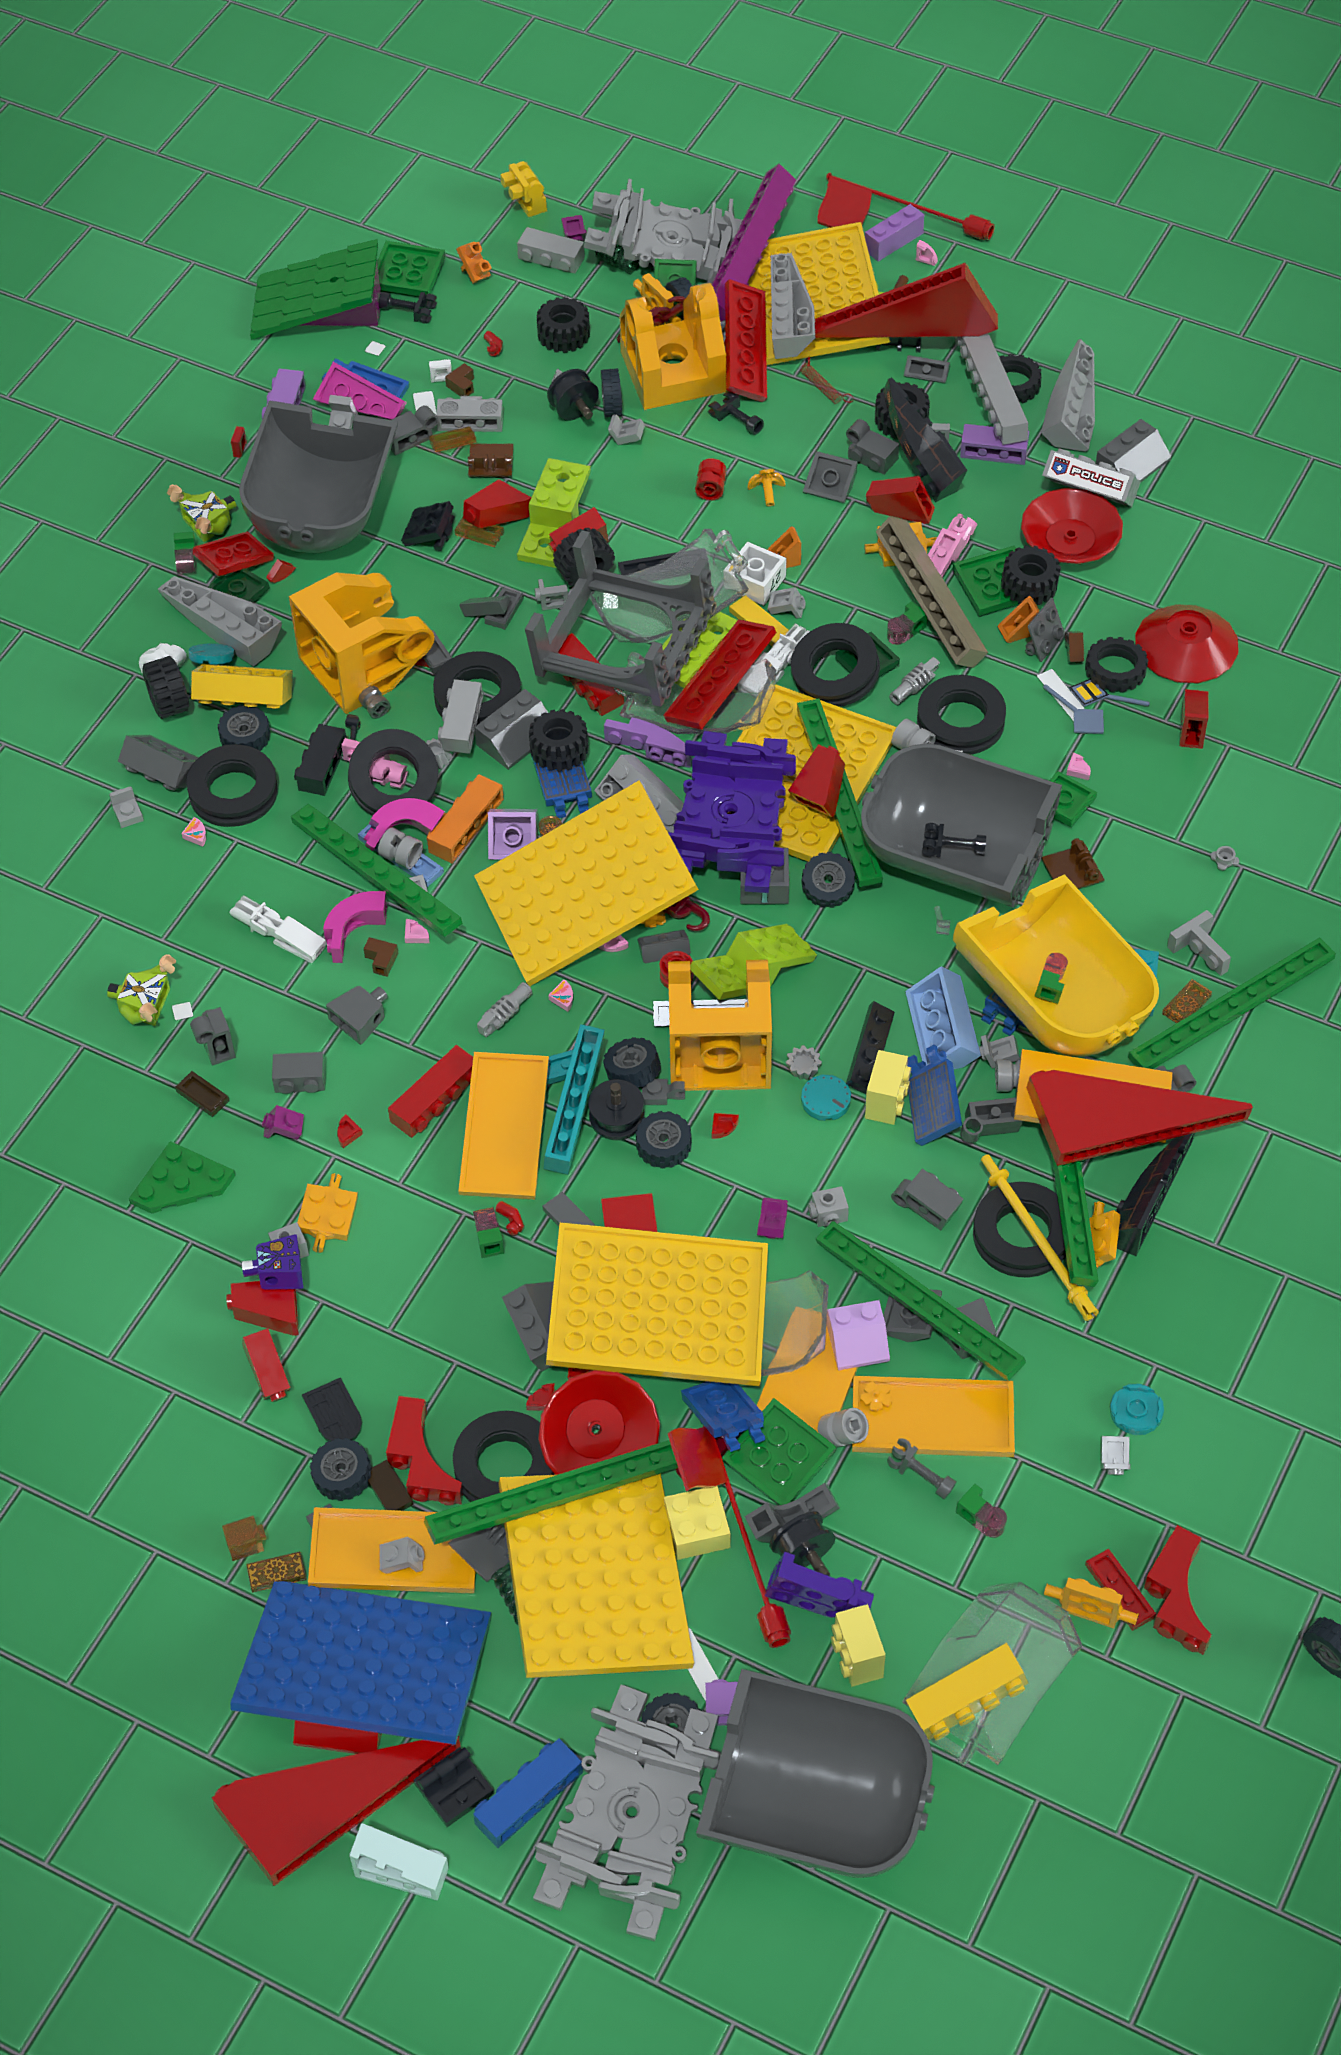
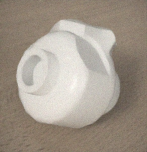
M160 643L157 647L149 649L140 656L139 668L142 672L143 664L167 656H171L179 668L186 660V652L179 646Z

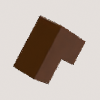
M463 363L445 376L446 387L459 396H470L474 393L472 382L474 380V370L467 364Z
M1065 632L1068 661H1084L1083 632Z
M369 937L363 948L364 956L374 960L372 963L373 973L388 977L398 956L397 944Z

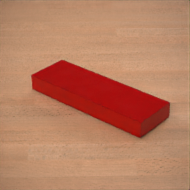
M1109 1548L1086 1561L1085 1566L1100 1587L1111 1588L1118 1594L1123 1595L1121 1601L1123 1609L1139 1614L1136 1625L1126 1622L1132 1631L1156 1617L1153 1608Z

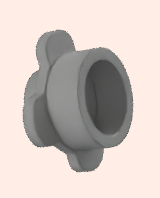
M1221 846L1217 849V852L1211 853V859L1216 861L1217 867L1220 870H1226L1229 866H1237L1239 864V858L1235 857V850L1229 846Z

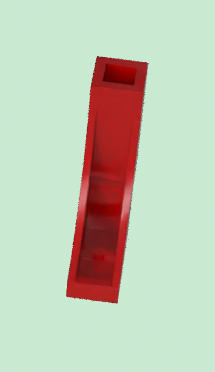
M399 1396L386 1450L387 1461L397 1469L410 1468L406 1487L408 1494L414 1500L419 1502L427 1500L439 1501L444 1505L462 1504V1482L446 1474L435 1463L424 1442V1425L427 1414L425 1399Z
M1177 1525L1148 1573L1144 1589L1148 1590L1153 1597L1165 1600L1156 1616L1153 1628L1163 1637L1173 1638L1182 1643L1187 1650L1204 1655L1212 1634L1204 1627L1196 1615L1188 1591V1571L1199 1551L1202 1538Z

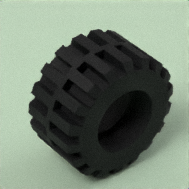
M558 297L555 300H548L547 304L540 306L541 309H538L536 315L538 339L543 346H546L549 350L553 349L554 352L563 351V353H566L570 350L575 351L576 348H581L584 343L588 342L590 337L588 308L581 301L577 302V299L574 298L568 299V297L560 299Z
M897 382L908 395V402L910 404L915 403L920 408V415L924 419L929 418L930 400L925 390L918 388V385L915 384L910 385L908 382H905V384ZM883 387L876 398L875 424L880 431H883V434L896 438L897 436L887 409Z
M584 528L583 531L590 532L597 569L610 572L609 569L613 567V561L615 560L614 551L599 531L594 528ZM578 529L576 532L568 534L569 536L563 538L561 544H558L556 547L557 551L553 554V563L571 587L575 586L579 579L572 546L582 529Z
M1038 546L1018 547L1015 549V552L1011 551L1008 557L1005 558L1001 579V587L1005 595L1010 596L1012 601H1018V604H1021L1028 596H1031L1037 606L1042 605V602L1047 603L1050 598H1053L1057 591L1061 570L1059 561L1054 558L1055 555L1053 553H1048V550L1044 548L1039 549Z
M167 656L143 664L144 681L157 715L164 719L188 711V694L175 660L171 656Z
M560 709V711L550 710L549 713H542L541 717L537 716L534 722L530 724V753L534 762L539 763L540 767H547V770L551 771L553 769H557V771H562V769L569 770L572 769V766H578L580 761L585 760L586 754H588V734L586 723L582 720L581 716L574 715L572 711L565 712L563 709Z

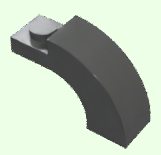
M823 1483L793 1502L784 1505H771L767 1502L744 1517L755 1538L758 1541L770 1543L773 1535L793 1518L811 1511L819 1512L825 1518L840 1509L829 1486Z

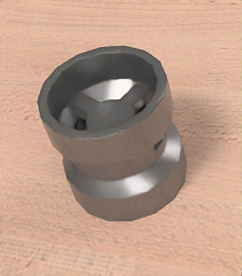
M375 686L366 688L359 696V702L364 708H367V712L373 718L384 716L390 708L389 701L382 696L380 690Z

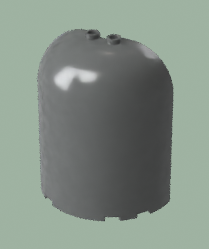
M269 400L239 487L241 503L250 522L268 540L283 548L301 553L330 552L351 542L363 530L370 517L395 438L398 421L355 414L352 430L313 423L312 407Z
M912 745L893 754L886 761L879 775L874 776L871 783V788L874 790L873 792L870 791V793L866 792L862 800V830L870 849L886 864L1014 908L1017 906L1018 901L1022 900L1042 859L1045 840L1048 841L1054 824L1052 820L1055 810L1058 809L1062 785L941 745ZM927 823H936L938 826L944 824L943 835L950 838L957 837L970 840L975 839L977 835H986L985 855L975 854L972 848L944 845L941 849V857H936V855L925 856L922 853L923 841L926 840L924 837L925 825Z
M741 1669L727 1719V1735L715 1778L711 1777L696 1836L848 1877L868 1878L883 1874L897 1866L908 1855L917 1838L918 1831H925L928 1814L923 1812L926 1802L932 1803L935 1786L930 1785L933 1757L928 1738L914 1719L894 1707Z

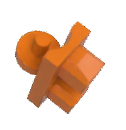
M474 241L456 249L463 263V266L460 267L461 271H467L472 283L491 276L489 272L491 265L489 261L483 259L481 255L482 247L479 242Z

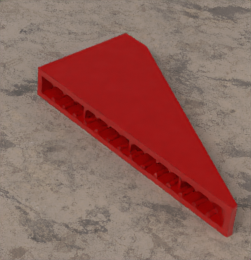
M966 263L815 318V338L981 336L998 329V314Z
M1041 1070L1030 1075L1026 1087L1057 1166L1246 1121L1253 1109L1251 1103L1058 1070L1046 1072Z
M459 1736L456 1745L419 1740L235 1780L230 1785L226 1784L216 1791L215 1796L212 1797V1801L217 1812L269 1881L275 1886L414 1783L413 1779L461 1747Z

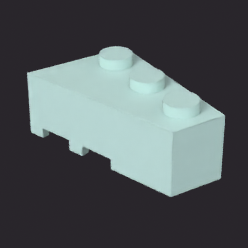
M361 1823L350 1853L355 1877L434 1900L439 1898L449 1869L447 1857H444L441 1852L427 1850Z

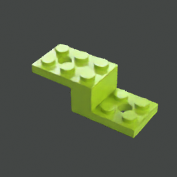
M548 458L529 503L530 524L517 553L518 561L556 568L553 563V552L549 545L545 548L540 547V545L550 543L549 534L579 516L578 502L591 473L590 466ZM560 479H567L565 482L559 481Z
M718 610L709 617L706 630L701 632L696 648L692 649L689 661L682 667L679 680L674 682L675 684L683 688L686 687L737 622V619ZM719 631V632H721L722 634H721V635H717V634H715V633H713V632ZM672 634L662 645L663 650L667 647L668 643L670 642Z
M788 924L738 932L726 955L692 961L690 970L719 1000L746 995V960L768 959L771 987L781 968L813 962L817 954L795 932L794 928Z

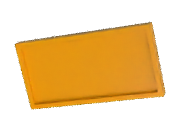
M1022 1049L1014 1119L1040 1123L1026 1089L1030 1075L1037 1071L1058 1070L1170 1090L1172 1072Z
M474 1052L459 1195L536 1199L549 1056Z
M796 1306L757 1403V1407L763 1411L770 1401L775 1398L817 1432L818 1422L825 1414L842 1411L853 1382V1376H855L858 1367L844 1370L837 1369L827 1329L826 1314Z
M853 1376V1408H857L865 1414L869 1430L868 1435L862 1442L852 1444V1452L892 1453L893 1446L905 1452L906 1449L897 1443L898 1439L903 1438L910 1442L912 1448L913 1446L918 1448L916 1454L1014 1457L1013 1381ZM873 1381L877 1387L880 1383L888 1384L891 1388L889 1394L893 1400L890 1407L883 1406L882 1410L875 1412L870 1410V1405L865 1406L860 1401V1394L865 1393L864 1389L867 1386V1382Z
M314 1507L308 1586L341 1589L474 1593L475 1570L448 1544L451 1540L434 1545L424 1524L425 1516L437 1512ZM409 1537L422 1546L424 1551L422 1571L416 1572L410 1567L387 1574L380 1571L381 1544Z

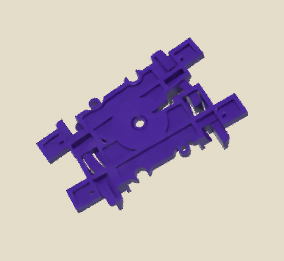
M704 731L701 742L686 740L685 755L695 756L692 759V780L687 779L683 783V789L686 793L681 812L676 814L677 820L674 824V833H668L690 874L693 866L703 868L706 860L717 862V870L746 872L745 892L769 893L772 866L781 867L784 865V848L775 847V841H779L782 838V829L777 825L779 810L784 806V798H777V796L786 795V789L783 786V775H795L796 756L787 754V739L764 738L763 746L744 742H732V746H726L727 734ZM729 811L735 812L734 814H727Z

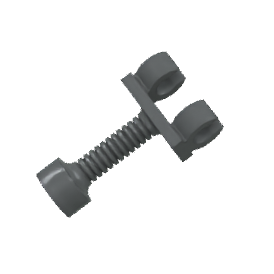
M898 1439L897 1443L903 1446L906 1451L904 1452L893 1446L892 1453L896 1458L901 1459V1462H895L889 1456L887 1459L888 1465L893 1469H899L898 1472L902 1475L908 1467H911L917 1474L922 1475L931 1484L933 1483L937 1489L936 1494L945 1500L957 1481L950 1476L940 1478V1476L933 1473V1471L914 1458L918 1450L917 1447L913 1446L912 1448L910 1442L906 1439Z

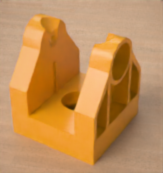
M711 283L691 286L690 293L684 300V320L654 326L652 312L647 311L645 296L625 301V307L619 315L621 354L644 410L726 392V352L719 318L718 301ZM668 359H679L682 362L677 364H669L663 361Z
M336 572L289 596L298 657L345 714L363 706L359 702V696L363 690L370 686L377 687L382 696L392 691L414 664L428 653L434 643L435 636L433 631L418 616H410L404 619L381 617L393 606L394 601L391 593L392 585L380 573L358 575Z
M768 959L746 960L745 1007L694 1008V1005L691 1003L690 961L668 962L671 1083L675 1081L685 1082L684 1089L686 1091L771 1089L772 1020Z

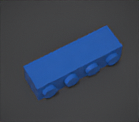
M559 1738L553 1744H546L540 1750L539 1756L535 1760L523 1764L518 1770V1775L511 1781H504L497 1788L496 1794L489 1800L485 1799L477 1805L473 1813L475 1825L499 1848L583 1773L582 1761Z

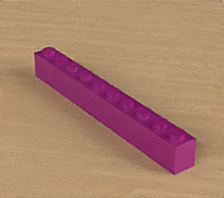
M777 164L765 173L712 282L718 301L720 322L725 320V283L728 279L749 285L748 280L755 272L754 267L761 260V253L768 245L767 240L775 231L774 226L781 218L780 213L788 203L786 200L794 191L793 186L796 179L780 164Z

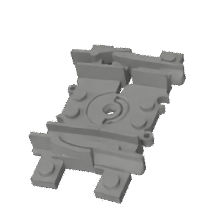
M628 179L626 190H621L620 196L594 192L592 211L612 215L609 233L588 228L583 248L613 256L617 244L623 247L625 259L639 260V265L642 267H647L649 262L655 266V258L697 260L696 277L707 280V283L711 284L743 221L734 218L735 211L733 199L731 198L729 199L727 211H725L724 217H722V209L715 208L716 202L712 203L710 213L700 214L701 211L697 207H692L689 210L669 206L663 202H660L659 206H653L650 203V199L643 201L644 188H641L640 193L633 192L632 179Z
M621 1684L610 1712L597 1708H592L591 1710L593 1719L612 1725L616 1730L614 1732L601 1727L598 1736L596 1735L595 1737L596 1746L594 1752L596 1760L592 1756H586L582 1760V1768L589 1774L583 1776L572 1804L565 1806L566 1812L574 1815L572 1822L566 1824L559 1821L561 1829H558L556 1832L557 1836L553 1846L539 1842L535 1845V1858L538 1862L546 1864V1868L533 1899L538 1903L561 1911L571 1885L574 1884L585 1888L588 1880H591L599 1885L598 1889L601 1896L634 1905L626 1930L627 1934L655 1941L664 1907L675 1910L679 1907L681 1901L679 1894L655 1888V1883L667 1886L672 1884L675 1873L673 1860L676 1863H683L686 1860L685 1849L678 1845L684 1842L691 1814L698 1811V1806L691 1804L688 1798L692 1794L702 1795L700 1782L704 1768L716 1770L721 1754L718 1751L710 1750L719 1718L718 1715L691 1708L684 1733L652 1720H647L645 1724L640 1722L639 1718L648 1695ZM631 1807L637 1810V1814L634 1817H629L626 1814V1811ZM618 1839H623L619 1852L612 1851ZM608 1853L605 1868L598 1866L597 1863L601 1855ZM682 1853V1856L677 1857L676 1854ZM627 1875L639 1876L638 1885L625 1886L628 1881Z

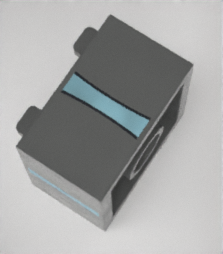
M784 848V865L781 867L772 866L769 893L745 892L746 872H740V904H789L788 848Z

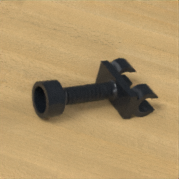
M381 292L379 309L389 310L391 306L414 310V321L418 322L419 320L421 323L426 324L431 320L430 309L436 307L437 302L435 301L437 297L434 294L429 293L425 295V293L421 292L418 301L415 303L413 301L395 299L391 297V293Z
M725 392L723 394L726 397L723 400L725 404L722 406L716 401L708 405L711 408L708 413L712 417L717 418L718 421L731 414L745 423L746 430L754 435L758 434L764 426V420L756 415L750 417L737 409L740 407V396L735 393Z
M927 823L925 825L924 837L926 840L923 841L922 853L925 856L936 855V857H941V849L944 845L972 848L975 854L985 855L986 835H977L975 839L970 840L967 838H950L943 835L944 824L938 826L936 823Z

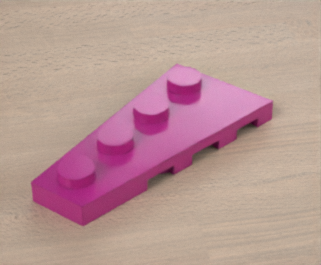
M335 362L332 363L313 398L316 402L329 405L330 395L351 397L357 412L387 420L400 416L406 405L404 400Z

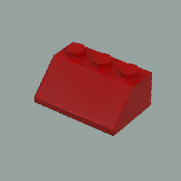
M295 1720L293 1745L359 1754L378 1750L382 1733Z

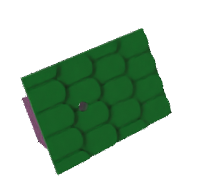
M378 239L349 245L347 249L322 254L315 259L289 264L287 268L262 273L257 279L250 332L251 340L295 326H378L379 298L381 294L377 266Z

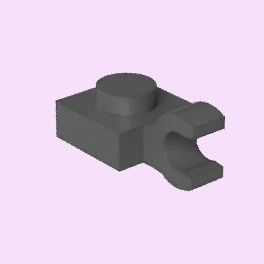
M654 1079L651 1083L649 1082L646 1086L642 1087L644 1105H667L668 1099H685V1082L675 1081L668 1085V1079Z

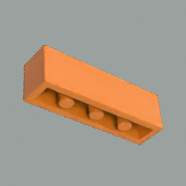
M480 774L473 781H470L464 793L455 799L451 809L443 814L438 825L432 832L428 833L426 840L429 853L453 864L488 820V811L490 809H497L504 800L503 786Z

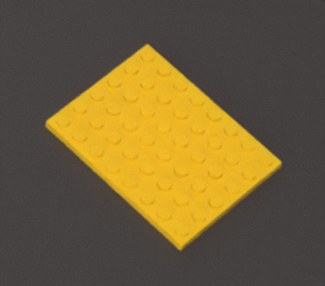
M861 222L767 240L768 245L761 253L762 258L755 265V272L748 280V286L763 290L766 295L767 365L890 342L889 337L815 338L797 357L775 359L772 341L771 255L792 253L814 305L815 318L877 296L879 293Z
M772 683L737 742L763 746L764 738L788 740L787 754L796 756V773L793 776L783 775V786L786 789V795L777 796V798H784V806L779 810L777 825L782 829V838L779 841H775V847L788 848L789 855L809 862L813 856H817L819 853L831 852L841 835L835 816L830 817L798 803L788 791L812 755L797 711V703L816 698ZM820 700L835 744L840 752V757L845 762L844 769L858 805L891 748L892 736L897 727ZM733 811L727 812V814H734V813H735V812H733Z
M640 780L474 875L529 986L699 890Z
M560 1222L546 1365L760 1386L768 1243Z
M661 1473L504 1523L526 1678L693 1668L694 1659L671 1529L664 1506L665 1496ZM555 1475L500 1477L499 1490L501 1493Z

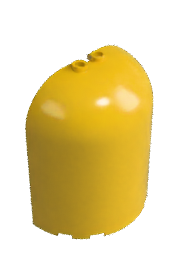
M1062 875L1029 890L1022 906L1004 915L999 916L1000 913L995 907H992L957 923L953 934V941L956 944L955 948L1035 1038L1046 1048L1058 1054L1071 1057H1085L1112 1048L1139 1030V1026L1149 1016L1158 1001L1159 986L1151 968L1066 875ZM1043 969L1059 974L1058 982L1065 984L1058 1004L1035 997Z

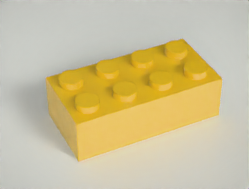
M202 664L192 671L191 699H198V702L203 704L212 703L213 700L221 701L222 705H235V702H242L247 707L266 704L267 708H280V705L285 704L292 698L293 670Z
M1005 1643L906 1699L928 1740L932 1738L939 1740L950 1733L949 1729L958 1723L960 1726H963L975 1719L974 1714L984 1709L985 1712L996 1708L1000 1705L999 1700L1008 1695L1012 1698L1021 1694L1025 1690L1024 1686L1029 1683L1010 1647Z

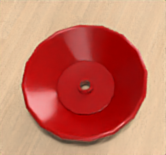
M1063 488L1046 492L1032 500L1022 514L1021 530L1031 547L1038 546L1039 549H1047V552L1053 553L1055 555L1054 558L1058 559L1061 563L1082 564L1099 560L1115 549L1122 538L1123 521L1116 507L1104 497L1083 489Z
M1175 604L1157 609L1142 620L1135 633V644H1139L1142 647V651H1145L1147 654V667L1158 676L1177 683H1201L1216 679L1232 667L1239 654L1238 637L1230 623L1216 612L1197 605Z
M593 1370L571 1377L552 1393L541 1414L538 1440L545 1463L555 1475H559L658 1444L660 1422L654 1401L638 1382L619 1372ZM598 1424L600 1427L599 1431L592 1433V1426Z

